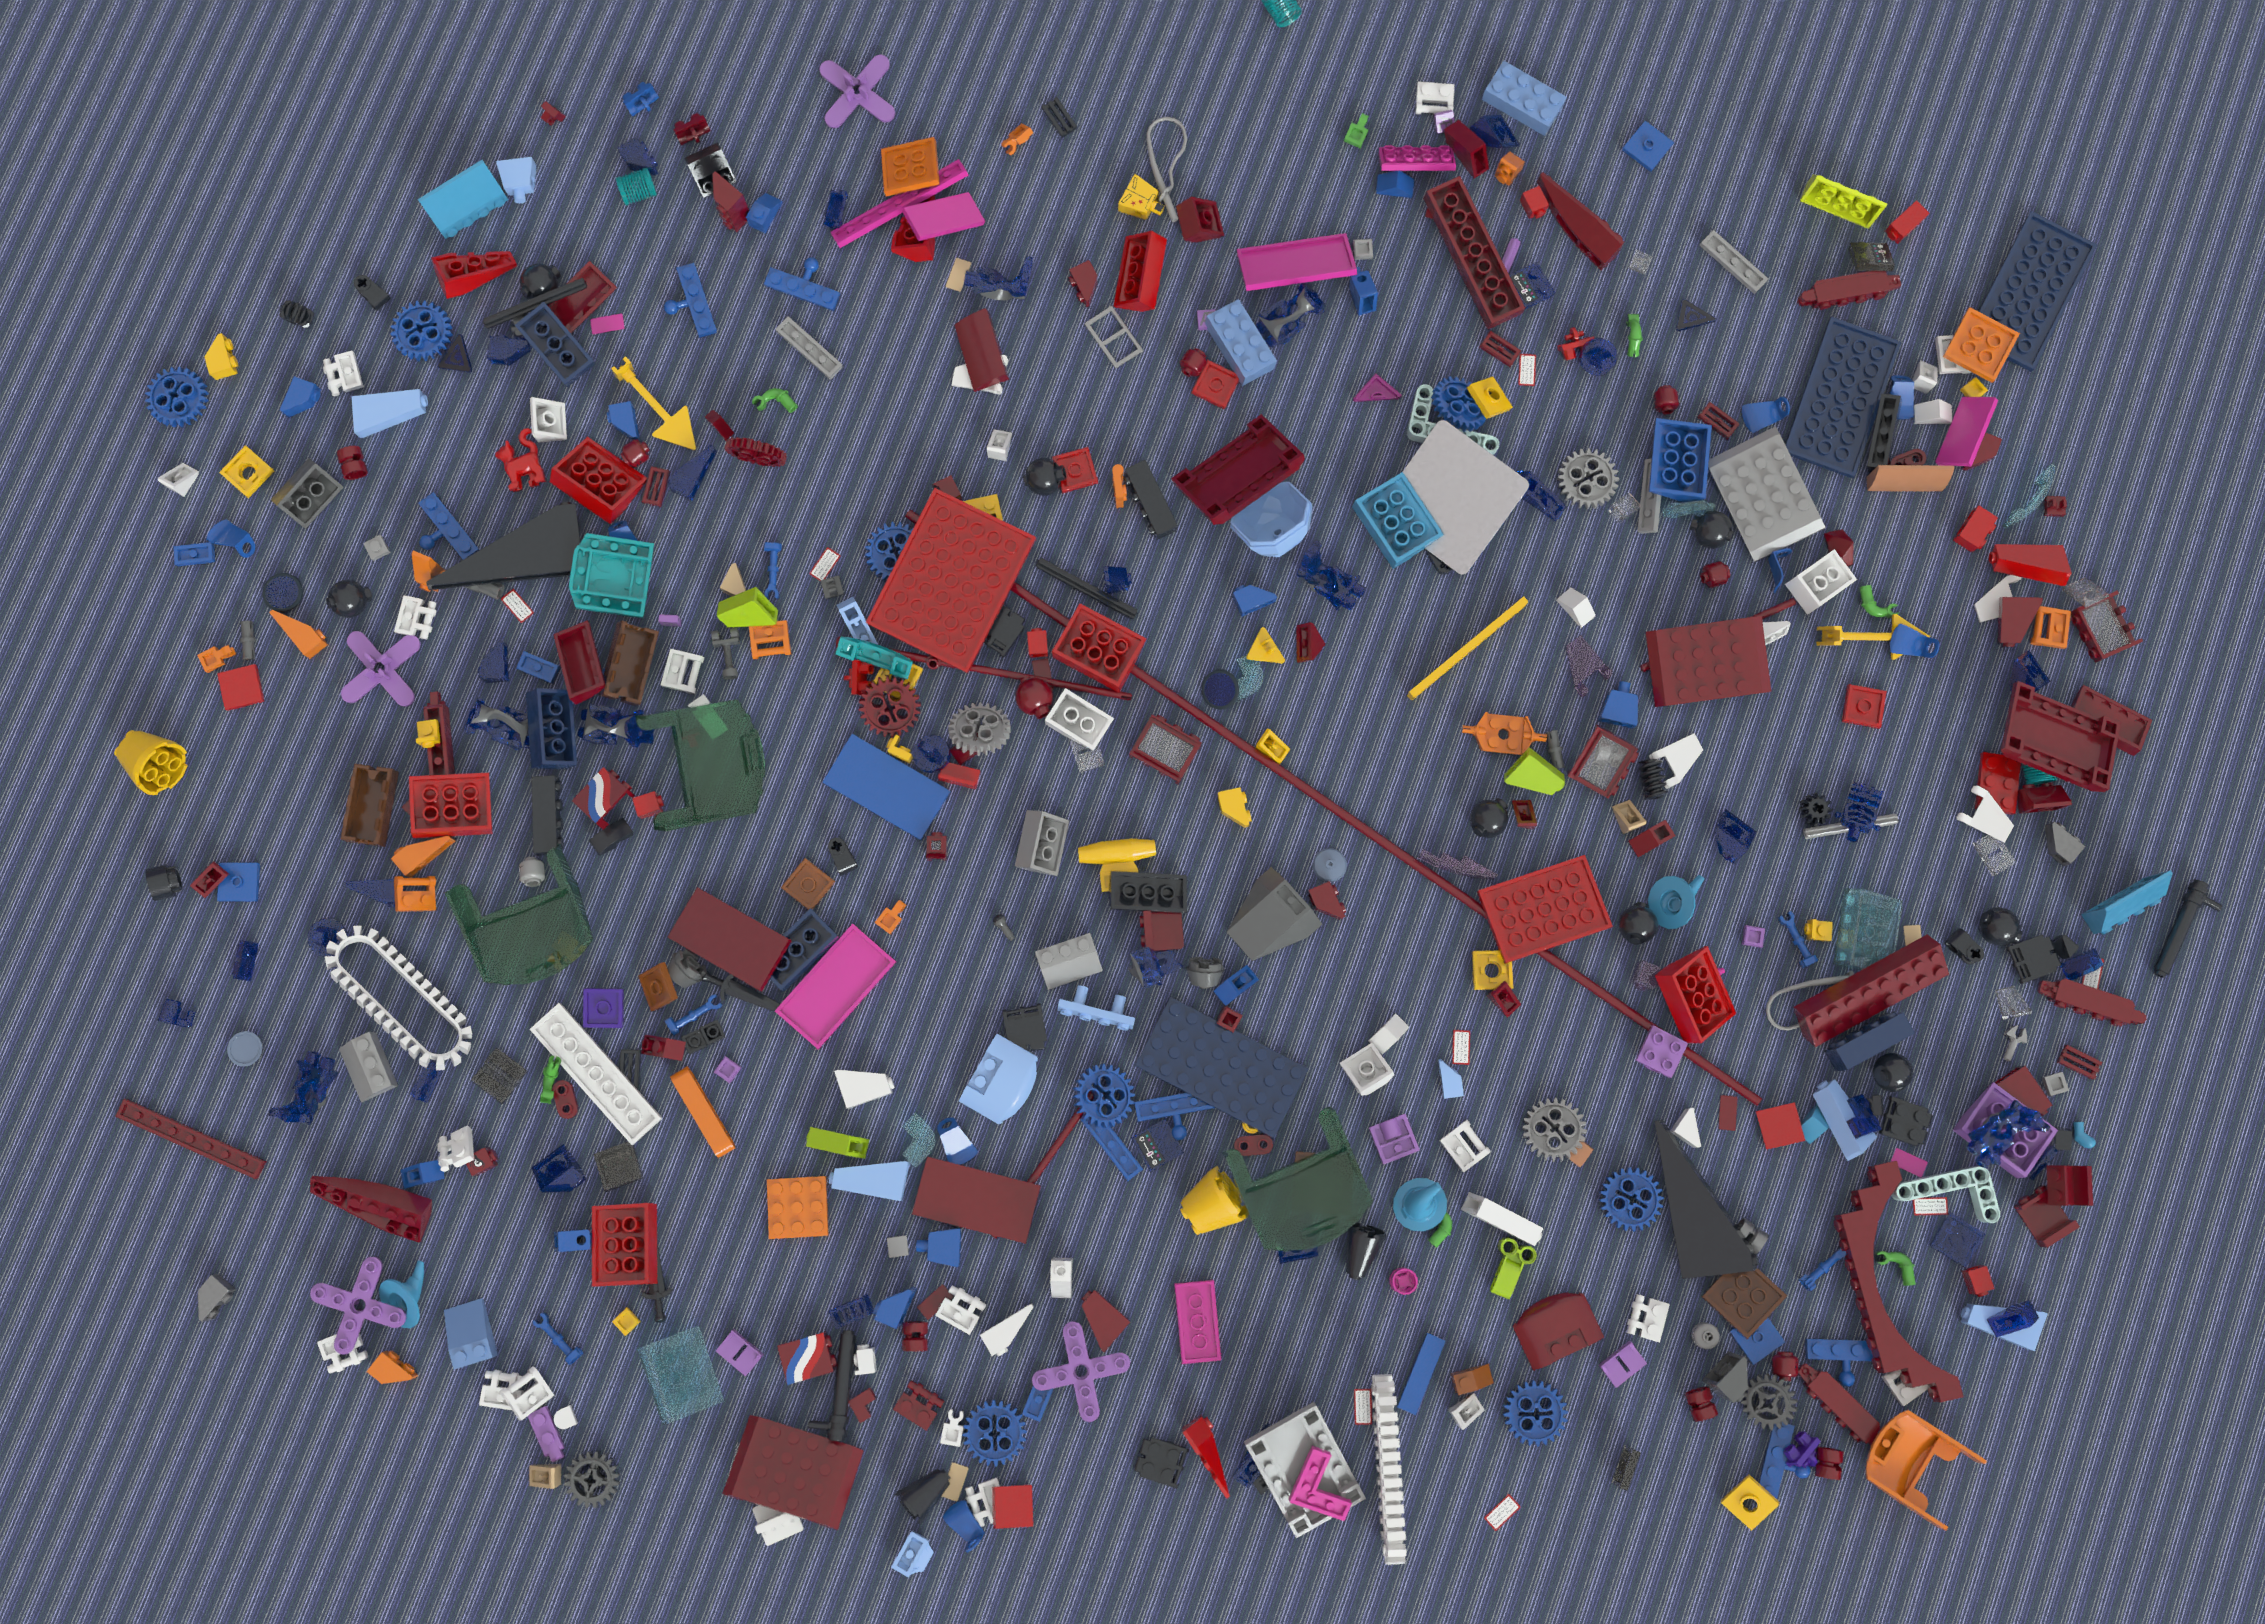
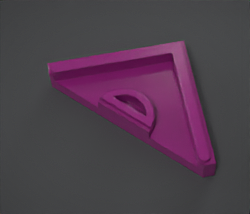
M1375 373L1353 398V401L1400 399L1402 395Z

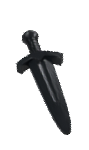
M707 971L702 977V982H710L721 987V1001L726 1000L725 994L772 1011H775L780 1003L732 980L734 977L732 974L727 976L725 980L712 976Z
M657 1244V1284H649V1294L643 1292L641 1296L655 1300L656 1315L654 1320L661 1323L666 1320L663 1312L662 1298L669 1296L674 1290L669 1288L665 1291Z

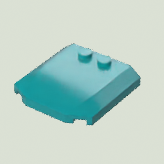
M586 533L584 539L574 550L569 581V590L576 609L644 618L654 543Z

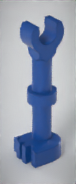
M765 542L764 551L770 552V566L767 569L769 572V584L764 592V596L769 599V593L773 591L775 592V598L779 599L780 594L776 586L777 572H779L777 557L778 552L782 551V544Z
M1790 911L1787 913L1788 921L1784 920L1782 915L1778 917V921L1788 928L1794 939V945L1798 946L1804 957L1803 960L1799 961L1803 969L1819 960L1816 955L1810 954L1804 943V937L1800 936L1795 927L1794 914Z
M711 995L708 1002L694 1011L690 1010L686 1016L676 1022L672 1017L666 1019L665 1023L673 1036L679 1033V1028L692 1020L693 1022L698 1020L697 1017L707 1011L720 1009L723 1006L721 1003L718 1005L712 1004L717 995Z
M1839 1247L1824 1263L1820 1262L1818 1268L1809 1276L1802 1275L1798 1279L1805 1289L1812 1291L1816 1288L1814 1281L1823 1273L1827 1274L1831 1266L1847 1255L1846 1251H1842Z
M541 1313L543 1322L540 1324L537 1320H533V1325L543 1329L550 1336L552 1343L555 1346L557 1345L566 1355L565 1361L571 1365L584 1352L579 1346L572 1350L563 1340L564 1337L558 1334L550 1325L548 1315Z

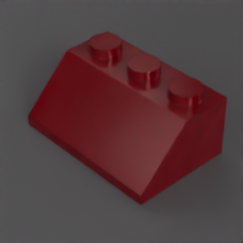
M714 172L712 175L716 209L723 220L722 224L727 229H733L735 232H738L747 222L746 216L749 208L743 194L717 172Z

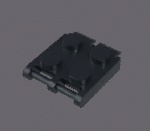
M1004 605L986 637L989 642L987 640L984 641L987 648L994 649L1001 654L1002 658L1006 656L1025 628L1022 625L1025 619L1015 612L1009 617L1008 615L1011 610Z
M2042 934L2006 947V951H2009L2013 960V968L2016 967L2020 977V984L2057 971L2056 967L2062 965L2057 952L2050 954V950L2055 949L2050 936L2044 938Z
M1037 1003V1006L1026 1008L1021 1006L1019 1007L1020 1009L1010 1011L1002 1010L1008 1040L1027 1050L1026 1045H1030L1031 1051L1045 1049L1044 1042L1047 1041L1041 1003ZM1038 1009V1011L1025 1014L1026 1011ZM1021 1013L1020 1015L1007 1017L1010 1014Z
M1889 1096V1107L1887 1113H1884L1883 1117H1885L1882 1130L1879 1129V1134L1913 1146H1917L1918 1143L1924 1145L1928 1131L1922 1130V1128L1930 1127L1933 1115L1927 1113V1108ZM1894 1102H1895L1896 1104H1895V1107H1894V1111H1893V1114L1891 1115V1111H1892V1108H1893V1104H1894ZM1889 1119H1891L1890 1124H1889V1127H1888V1131H1886V1127H1887L1888 1121H1889Z
M1151 1437V1440L1143 1439L1140 1453L1146 1456L1145 1458L1138 1456L1134 1470L1140 1472V1477L1178 1489L1179 1484L1177 1482L1180 1472L1184 1469L1183 1462L1186 1453H1189V1449ZM1180 1452H1182V1455H1181V1458H1180V1462H1179V1465H1178L1177 1462H1178V1459H1179V1456H1180ZM1175 1469H1177L1174 1481L1172 1482Z

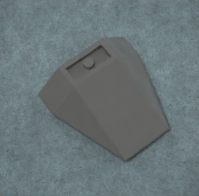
M1270 867L1256 880L1226 933L1250 960L1254 961L1308 938L1322 923L1311 907L1286 879Z

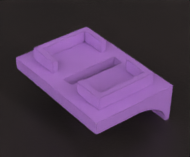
M735 1329L731 1330L730 1334L716 1350L719 1355L745 1377L764 1355ZM744 1344L747 1345L746 1349L735 1361L733 1357L738 1353V1351L742 1348Z
M1628 1341L1601 1362L1599 1367L1615 1388H1617L1647 1363L1633 1343ZM1617 1356H1619L1620 1359L1627 1366V1368L1629 1369L1628 1372H1626L1625 1369L1618 1362V1360L1616 1359Z

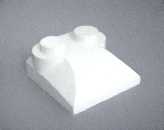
M1373 1043L1340 1062L1341 1067L1361 1096L1371 1094L1388 1083L1394 1076V1072Z

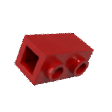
M1915 201L1888 226L1885 232L1892 241L1898 244L1922 223L1930 213L1918 201Z

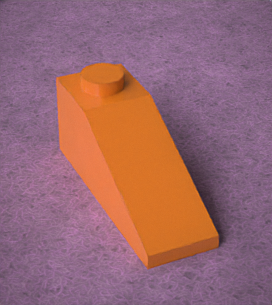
M413 551L414 579L420 584L419 588L430 592L431 590L428 589L426 582L445 570L431 557Z
M274 610L269 612L303 655L309 659L328 645L324 640L326 636L320 629L315 630L309 625Z
M444 836L400 847L394 852V856L391 859L405 876L411 878L456 840L451 836Z

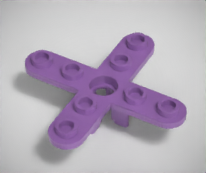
M875 56L857 78L833 61L828 60L820 65L821 76L843 92L825 114V122L829 127H840L858 105L882 122H890L894 119L895 110L893 106L872 91V88L890 67L886 56ZM859 85L860 93L855 94L852 87Z
M354 631L350 633L347 638V644L367 668L342 688V699L348 703H355L380 683L399 705L403 707L410 706L415 700V694L395 670L420 649L421 643L419 638L415 635H406L382 655L362 632ZM377 663H382L385 666V669L382 670L381 668H379L377 670L379 673H376L374 671L375 665Z
M368 1257L363 1261L352 1292L325 1283H318L311 1289L310 1296L314 1302L345 1312L334 1341V1349L339 1354H348L354 1349L364 1319L392 1328L401 1327L406 1321V1313L403 1309L372 1299L383 1268L381 1260L377 1257ZM358 1299L365 1301L366 1306L364 1310L355 1309L354 1305L359 1304L360 1301Z
M1074 1321L1068 1322L1063 1328V1336L1069 1364L1037 1371L1033 1375L1032 1383L1036 1389L1041 1391L1074 1384L1080 1416L1084 1421L1092 1422L1098 1418L1100 1413L1093 1379L1126 1372L1130 1367V1359L1125 1353L1121 1352L1089 1359L1082 1326ZM1084 1365L1087 1368V1374L1081 1377L1077 1376L1076 1367Z

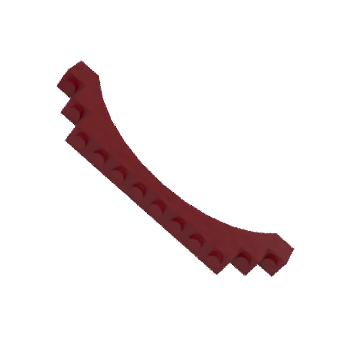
M1897 1161L1869 1166L1867 1175L1873 1186L1851 1191V1203L1856 1208V1211L1835 1215L1834 1227L1839 1232L1841 1239L1839 1240L1840 1248L1842 1251H1846L1847 1254L1845 1256V1266L1850 1272V1284L1856 1293V1306L1861 1311V1324L1867 1333L1868 1338L1866 1342L1868 1348L1872 1351L1873 1367L1877 1370V1373L1901 1370L1900 1379L1905 1384V1387L1915 1388L1929 1384L1928 1393L1933 1402H1945L1962 1398L1964 1396L1958 1377L1936 1367L1918 1354L1898 1333L1885 1311L1877 1289L1874 1272V1240L1878 1221L1886 1202L1902 1181Z

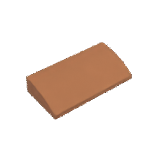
M1878 465L1867 476V491L1942 492L1953 475L1954 466Z

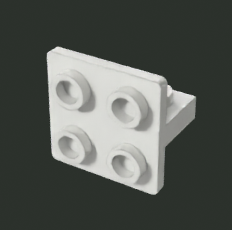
M760 1505L752 1509L758 1523L755 1526L757 1534L762 1533L767 1546L804 1529L799 1517Z

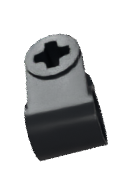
M359 275L354 279L355 288L375 310L378 311L391 299L380 286H377L366 275Z
M840 838L831 839L828 843V849L840 876L857 869L858 865L845 841ZM836 842L842 844L840 851L833 850Z
M1958 928L1945 941V945L1966 964H1974L1984 958L1982 947L1961 928Z

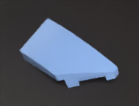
M1439 1059V1073L1444 1099L1464 1096L1461 1075L1443 1060Z

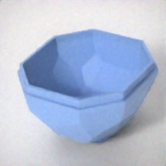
M1281 482L1233 516L1230 528L1251 550L1263 556L1280 557L1298 545L1310 529L1312 503L1292 483Z

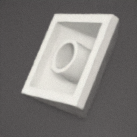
M531 397V426L534 438L538 442L566 440L565 403Z

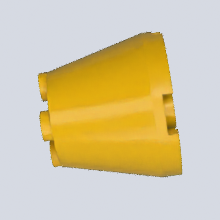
M131 730L127 732L125 738L114 751V755L134 784L141 791L149 795H158V792L168 787L170 789L173 788L183 777L187 768V764H185V754L187 752L181 745L172 740L143 731Z
M1218 1166L1209 1170L1181 1202L1183 1208L1180 1211L1185 1219L1189 1218L1192 1223V1229L1197 1235L1241 1222L1248 1217L1247 1207L1241 1205L1242 1200L1238 1189L1224 1171L1221 1173L1218 1171L1220 1170Z

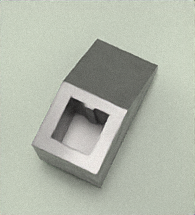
M2052 822L2045 826L2048 854L2063 866L2072 864L2085 847L2081 840L2075 835H2070L2060 823Z
M219 1274L211 1275L198 1290L199 1320L202 1322L213 1320L220 1313V1307L223 1304L226 1305L233 1298L232 1294L236 1290Z

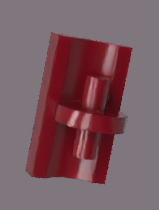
M699 113L691 115V121L687 123L679 121L674 124L675 129L673 130L681 145L693 139L698 144L700 143L698 137L711 131L704 115L700 116Z

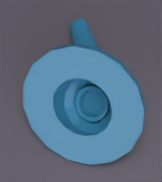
M1698 875L1689 884L1677 876H1666L1656 881L1650 890L1648 905L1649 909L1656 915L1660 926L1667 929H1677L1688 923L1694 913L1695 895L1704 881L1701 875Z
M1415 1178L1405 1182L1398 1189L1394 1197L1393 1210L1396 1219L1404 1227L1412 1231H1427L1437 1226L1443 1220L1447 1211V1198L1438 1182L1427 1178Z
M420 1260L417 1261L412 1276L405 1283H400L395 1279H387L381 1283L379 1288L381 1302L399 1307L405 1311L406 1321L402 1325L403 1328L414 1327L420 1319L417 1303L420 1299L424 1279V1262Z

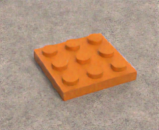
M934 137L881 149L883 185L886 196L940 184L937 146Z
M1969 307L1942 357L1993 383L2020 333Z
M827 1176L767 1179L769 1239L829 1236Z

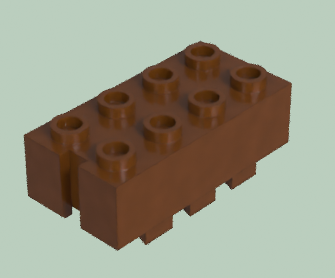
M623 620L617 622L603 675L606 686L599 692L598 696L612 700L621 698L620 702L633 706L641 704L659 631L634 626Z
M354 763L341 840L350 843L386 847L399 775L398 771L384 767H377L375 769L369 765Z

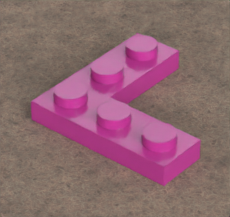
M1311 1446L1288 1498L1289 1502L1345 1521L1352 1505L1351 1500L1317 1488L1332 1455L1329 1451Z

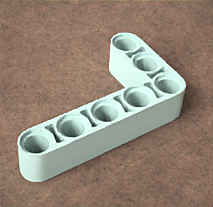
M1423 384L1417 389L1407 429L1408 438L1419 443L1425 441L1436 423L1427 422L1432 403L1431 396L1433 395L1432 387L1427 384ZM1420 393H1426L1428 398H1422ZM1421 410L1425 415L1419 416L1416 414V411ZM1412 428H1419L1421 433H1414ZM1458 429L1492 455L1496 454L1499 448V440L1496 437L1472 431L1469 432L1468 430L1463 432L1462 429ZM1485 444H1492L1494 449H1487Z
M1971 1166L1900 1182L1891 1195L1897 1201H1910L1969 1188L1975 1214L1979 1221L1995 1223L2000 1218V1210L1990 1173L1983 1166ZM1977 1170L1980 1172L1981 1175L1979 1180L1975 1178V1172ZM1958 1174L1962 1178L1960 1184L1956 1182V1176ZM1938 1179H1941L1943 1182V1186L1940 1189L1937 1186ZM1920 1183L1924 1185V1191L1922 1193H1920L1918 1190V1185ZM1901 1187L1905 1189V1195L1903 1197L1899 1195V1189ZM1982 1189L1986 1193L1984 1199H1981L1980 1197V1191ZM1987 1209H1989L1991 1212V1216L1989 1219H1987L1985 1216V1211Z

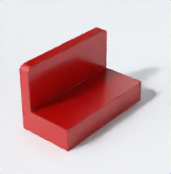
M943 761L938 779L939 781L976 789L981 770Z

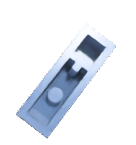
M854 597L836 605L853 638L878 645L868 624L865 623L866 620Z

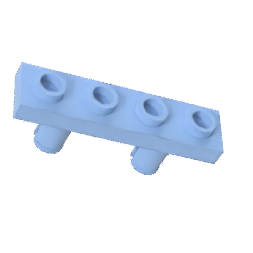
M1081 985L1077 987L1074 1001L1059 1000L1057 1011H1061L1062 1015H1077L1085 1021L1097 1020L1101 1025L1109 1026L1112 1024L1116 1025L1118 1029L1125 1031L1133 1029L1135 1018L1122 1014L1126 1001L1124 996L1115 995L1111 1011L1086 1006L1085 1001L1089 988Z

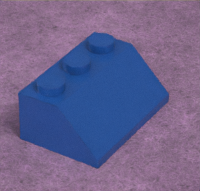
M913 1286L877 1302L873 1314L876 1315L874 1320L895 1329L900 1327L917 1287Z

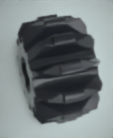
M290 300L284 301L279 313L283 320L302 328L309 327L314 315L313 311Z
M1814 793L1813 796L1810 794L1805 796L1806 800L1800 801L1803 807L1798 808L1800 812L1804 813L1800 818L1806 817V823L1812 822L1813 826H1817L1818 823H1826L1825 819L1831 818L1828 812L1833 811V808L1827 806L1831 801L1825 802V795L1819 797L1818 793ZM1815 807L1818 808V811L1816 812L1813 811V808Z

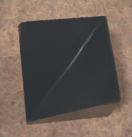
M2066 935L2056 936L2052 941L2055 947L2052 951L2057 952L2061 959L2070 958L2079 948Z
M2055 1127L2058 1130L2055 1148L2057 1150L2070 1151L2072 1148V1131L2070 1128Z

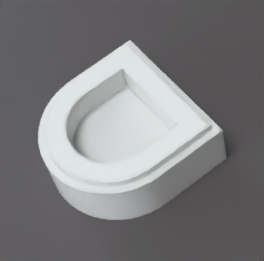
M571 1405L555 1413L554 1423L558 1428L567 1429L578 1424Z

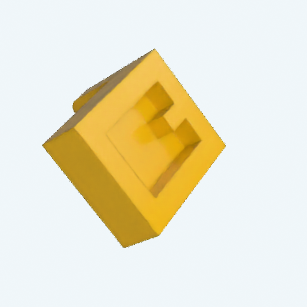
M438 720L417 722V744L423 748L434 747V744L440 743Z
M895 735L894 738L891 737L886 747L888 748V753L910 764L913 758L910 753L911 750L903 746L897 747L901 740L900 736Z
M1816 919L1808 920L1804 926V934L1807 935L1806 940L1832 941L1833 922L1817 921Z

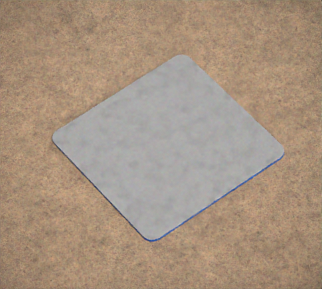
M1441 420L1435 425L1403 471V474L1444 534L1425 549L1459 574L1469 572L1529 488V482L1445 420Z

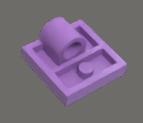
M1652 1025L1635 1061L1656 1073L1672 1078L1688 1043Z
M1406 1114L1369 1127L1383 1165L1420 1151Z

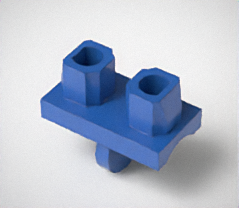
M642 82L638 85L637 92L634 94L627 92L623 95V103L632 117L644 108L647 112H650L651 108L649 105L659 99L651 83L646 84Z

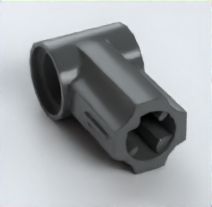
M501 583L467 586L466 588L476 593L481 592L498 600L502 596L505 586Z

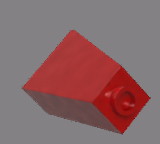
M1995 544L1992 552L1989 553V563L1992 564L1993 571L2060 586H2066L2072 574L2063 545Z

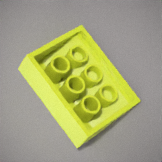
M1814 174L1808 180L1800 199L1801 202L1868 229L1887 206V203L1877 200L1875 197L1867 196L1855 189H1850L1838 182H1833L1825 179L1823 176Z

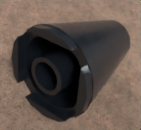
M1358 1222L1348 1223L1346 1272L1350 1278L1360 1280L1366 1276L1386 1238L1383 1230L1368 1224L1365 1227L1360 1226Z
M936 1469L898 1490L894 1495L896 1498L900 1495L901 1505L913 1519L918 1517L917 1523L921 1525L949 1487L950 1482L948 1480L950 1476L944 1469L941 1471Z

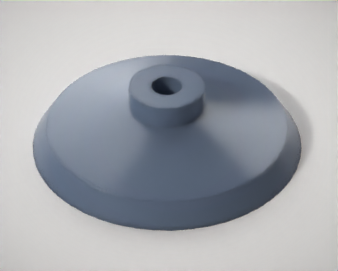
M1323 849L1313 859L1314 873L1322 881L1335 882L1341 879L1346 872V858L1337 849Z
M248 1031L235 1034L227 1046L228 1057L238 1066L254 1064L262 1053L261 1040L256 1034Z

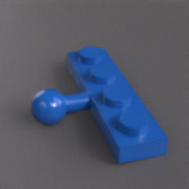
M812 257L807 258L804 262L805 272L803 278L770 267L764 282L766 287L832 311L835 310L840 297V292L810 282L812 273L817 271L819 267L818 261Z
M691 263L677 267L676 270L686 299L678 302L674 300L666 301L664 304L665 312L669 315H674L679 309L689 307L699 338L717 333L695 264Z
M434 492L418 502L423 511L439 529L432 535H424L420 538L419 544L424 550L432 549L435 541L444 536L462 560L479 551L478 547Z
M1187 1093L1134 1102L1138 1122L1173 1116L1174 1127L1172 1129V1136L1176 1140H1183L1187 1136V1129L1181 1122V1114L1215 1108Z
M1805 1339L1806 1359L1842 1360V1372L1839 1375V1382L1845 1387H1850L1855 1382V1376L1851 1372L1850 1361L1872 1362V1351L1868 1348L1866 1341Z
M1783 1422L1781 1429L1775 1424L1774 1429L1771 1430L1758 1481L1776 1499L1784 1469L1794 1472L1797 1477L1802 1479L1807 1478L1811 1472L1809 1465L1806 1468L1795 1465L1788 1467L1785 1463L1787 1457L1783 1450L1790 1445L1795 1426L1785 1425Z

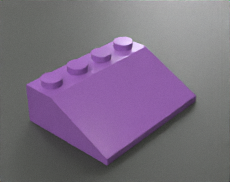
M1992 1082L1963 1114L1953 1131L1974 1146L1969 1136L1978 1138L1984 1121L1991 1114L1998 1113L2006 1108V1112L2009 1115L2016 1116L2019 1119L2009 1121L2005 1125L2002 1124L1992 1131L1981 1147L1982 1153L2015 1178H2026L2058 1130Z

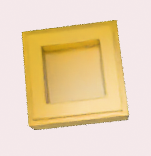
M1974 377L1960 391L1966 397H1981L1988 389L1977 377Z
M627 1307L612 1322L627 1336L641 1321Z

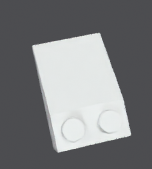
M1834 549L1785 585L1808 615L1857 579Z
M1065 688L1046 717L1045 724L1060 734L1094 751L1114 718Z

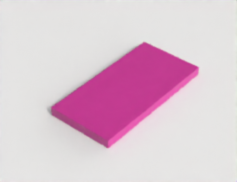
M1346 233L1237 249V257L1246 291L1357 275V267Z
M852 924L778 1006L775 1012L819 1050L894 966L896 961Z

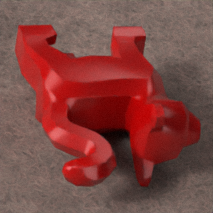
M531 428L521 430L518 435L520 443L530 448L529 453L515 458L514 447L508 441H505V445L500 447L499 451L495 453L496 458L504 463L505 472L511 480L508 488L513 492L522 490L521 477L525 475L530 476L528 481L530 487L540 486V482H546L544 470L540 465L538 448L534 442L526 439V435L532 433Z

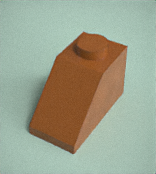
M1488 1363L1450 1373L1454 1391L1457 1395L1477 1391L1494 1383Z

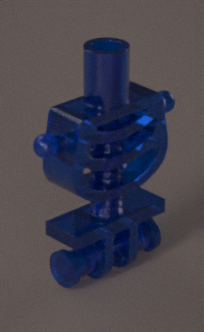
M1853 781L1847 798L1857 802L1847 803L1842 813L1835 812L1834 814L1836 818L1841 817L1842 826L1849 828L1846 837L1848 841L1857 842L1860 832L1868 834L1871 828L1880 831L1881 827L1874 824L1877 819V812L1872 807L1878 808L1880 806L1884 791L1875 790L1873 786L1867 789L1865 788L1866 784L1860 785Z

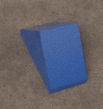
M1391 171L1378 175L1376 194L1413 197L1414 179L1402 171Z

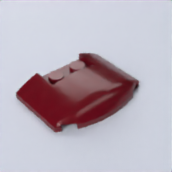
M1566 1292L1543 1298L1527 1308L1521 1314L1522 1316L1517 1324L1514 1323L1512 1326L1533 1371L1553 1364V1362L1604 1338L1584 1293Z

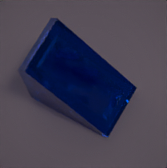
M2092 948L2061 963L2062 965L2060 966L2066 978L2074 980L2099 969L2104 964L2096 949Z

